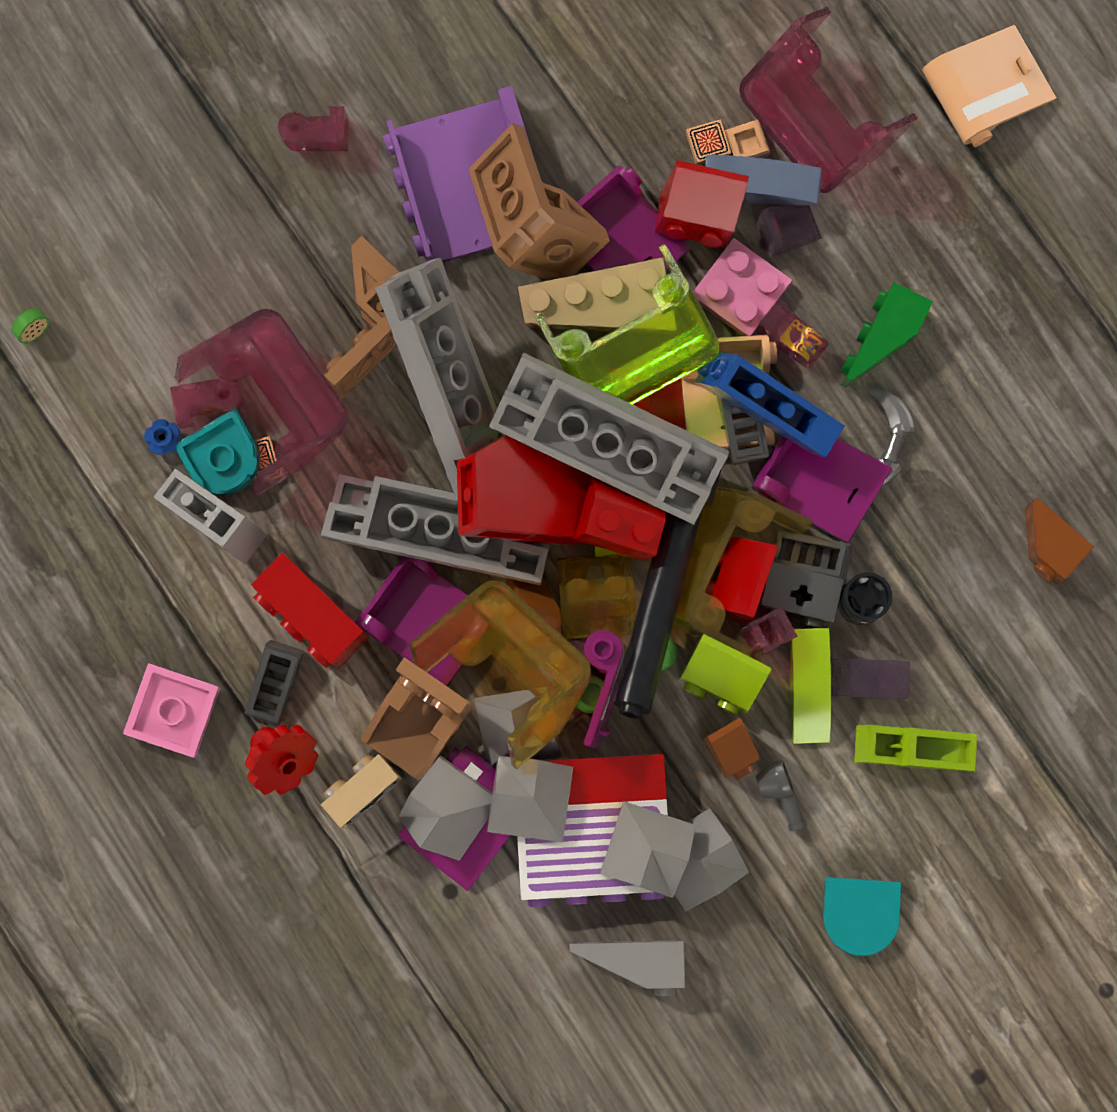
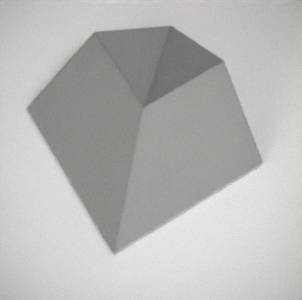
M549 686L475 698L474 702L486 761L493 767L497 765L498 756L534 760L561 757Z
M439 756L411 792L398 817L420 848L460 860L489 819L493 792L444 757Z
M498 756L487 832L563 842L573 767L541 760Z
M623 801L600 874L673 898L689 862L696 825Z
M710 808L688 821V823L696 826L689 862L675 892V896L685 912L720 894L749 873L733 840Z

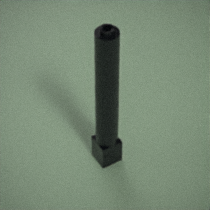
M721 470L704 506L713 504ZM703 508L694 525L665 511L666 521L657 554L651 559L613 702L616 707L620 708L619 713L623 716L640 719L642 714H650Z

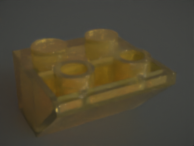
M605 555L604 557L571 556L557 558L562 639L587 638L599 630L610 631L616 636L631 635L636 619V596L631 557Z

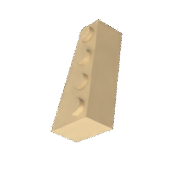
M663 258L518 287L524 322L529 328L584 329L678 335Z

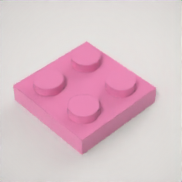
M733 238L692 292L690 298L740 335L752 336L789 287L792 279Z
M148 663L123 734L196 758L221 688Z

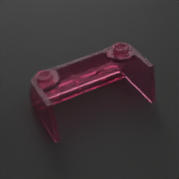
M828 7L796 19L742 79L739 87L740 97L756 119L759 120L760 124L792 163L819 167L823 170L820 193H828L838 188L882 155L918 119L912 113L886 127L877 121H867L854 130L811 77L819 68L822 60L820 48L811 38V34L830 15L831 11Z
M258 310L178 356L175 378L178 383L209 365L220 379L227 382H237L251 374L290 430L288 434L278 440L275 446L274 455L276 462L258 472L253 488L257 496L303 469L345 430L348 422L346 407L283 317L274 310Z

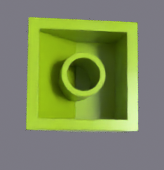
M703 634L679 680L686 683L683 688L685 691L702 699L708 694L719 700L717 704L719 708L737 716L739 711L743 713L749 711L772 668Z

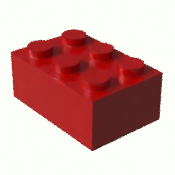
M283 552L251 584L258 592L253 599L273 617L279 612L284 617L279 624L299 643L305 638L311 644L306 650L325 668L332 664L339 670L369 639L365 632Z

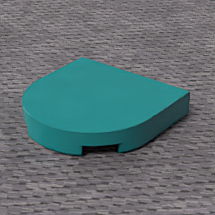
M237 408L231 409L175 445L176 451L192 480L215 495H232L242 491L253 481L259 469V446L243 415Z
M824 877L823 925L831 941L841 950L858 956L872 955L886 948L894 939L899 926L901 882Z

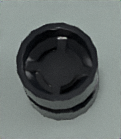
M864 572L854 576L841 589L838 602L840 614L854 625L864 626L875 622L888 612L892 604L893 594L891 587L882 576L876 573Z

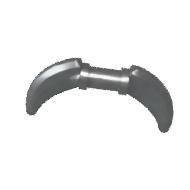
M870 388L869 394L884 408L890 424L889 440L885 452L882 453L879 460L892 467L884 482L885 484L896 477L901 471V466L898 464V456L904 439L907 438L908 434L914 432V424L909 410L899 398L888 391Z

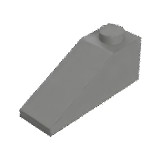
M176 468L153 497L244 564L247 563L267 536L265 532L245 516Z
M684 941L569 942L570 952L646 989H653L656 996L676 995V988H685Z

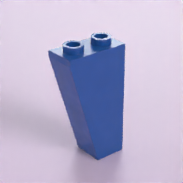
M713 350L711 354H707L702 359L697 368L699 375L694 381L695 383L811 454L826 458L845 425L737 354Z

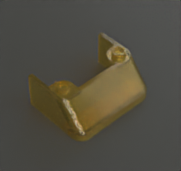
M717 486L713 504L703 508L673 627L698 639L705 634L750 656L752 648L719 633L725 620V609L717 598L704 593L735 526L747 532L757 533L766 529L771 521H774L804 535L810 528L813 520L760 495Z
M488 581L480 585L409 643L414 664L425 672H428L449 654L458 663L465 666L480 664L490 655H493L539 699L529 709L527 720L507 737L511 765L516 770L563 730L591 679L590 664L587 658L508 585L501 581Z

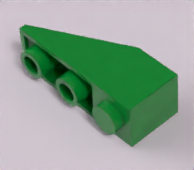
M893 282L888 292L881 289L872 307L878 313L872 324L865 321L856 339L862 345L856 356L849 353L840 373L846 375L841 386L847 388L912 342L918 334L933 301Z

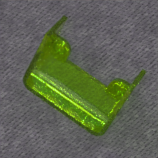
M665 244L658 248L670 274L661 278L653 288V298L658 307L593 343L588 335L579 329L567 330L554 337L542 314L539 313L534 316L565 373L630 404L640 401L711 362L720 350V344L686 277Z

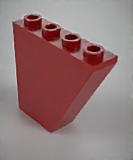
M503 435L457 461L459 536L569 546L584 543L575 540L574 537L591 475L516 439Z

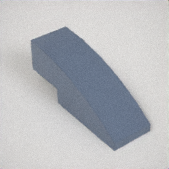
M706 156V167L749 176L744 199L749 204L819 205L823 170L819 167L755 157Z

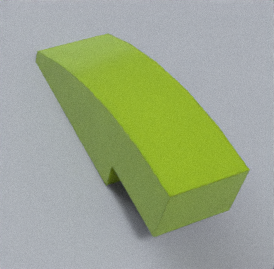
M829 628L791 629L788 633L792 744L830 743L831 664Z
M856 725L854 763L975 771L977 734L920 728Z

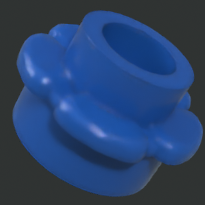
M159 419L146 429L144 441L149 444V450L152 453L163 455L176 450L175 445L178 444L181 434L176 424H170L165 419ZM161 434L166 435V438L164 440L159 439V436Z

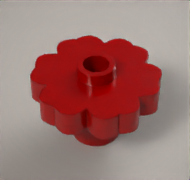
M284 724L277 726L275 729L272 727L259 729L251 738L249 756L245 761V766L249 769L248 781L257 790H260L263 795L270 794L274 790L282 795L289 790L297 788L301 783V776L310 774L314 769V763L318 759L319 755L314 750L317 743L316 739L299 724L294 725L290 729Z

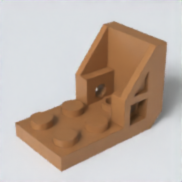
M512 123L468 169L494 252L509 268L546 280L574 276L610 241L606 229L562 189L542 182L524 127Z
M363 236L351 245L356 304L361 310L362 320L371 330L366 327L360 331L352 341L354 346L345 355L342 353L336 355L326 366L328 372L324 377L331 391L340 400L397 346L375 288L387 282L385 278L400 272Z
M404 657L396 668L400 675L399 679L381 703L360 740L421 781L456 735L471 712L472 706L465 698Z

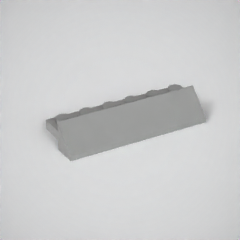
M436 258L385 278L387 282L375 289L393 333L394 341L403 359L408 377L420 403L421 411L430 429L433 442L445 468L447 478L450 481L455 496H458L457 461L505 434L489 427L497 407L441 258Z
M523 353L489 425L490 428L693 525L709 497L711 488L729 454V451L526 353Z
M339 474L333 500L329 503L321 533L322 539L541 585L550 544L459 536L458 496H455L454 493L375 476L374 481Z

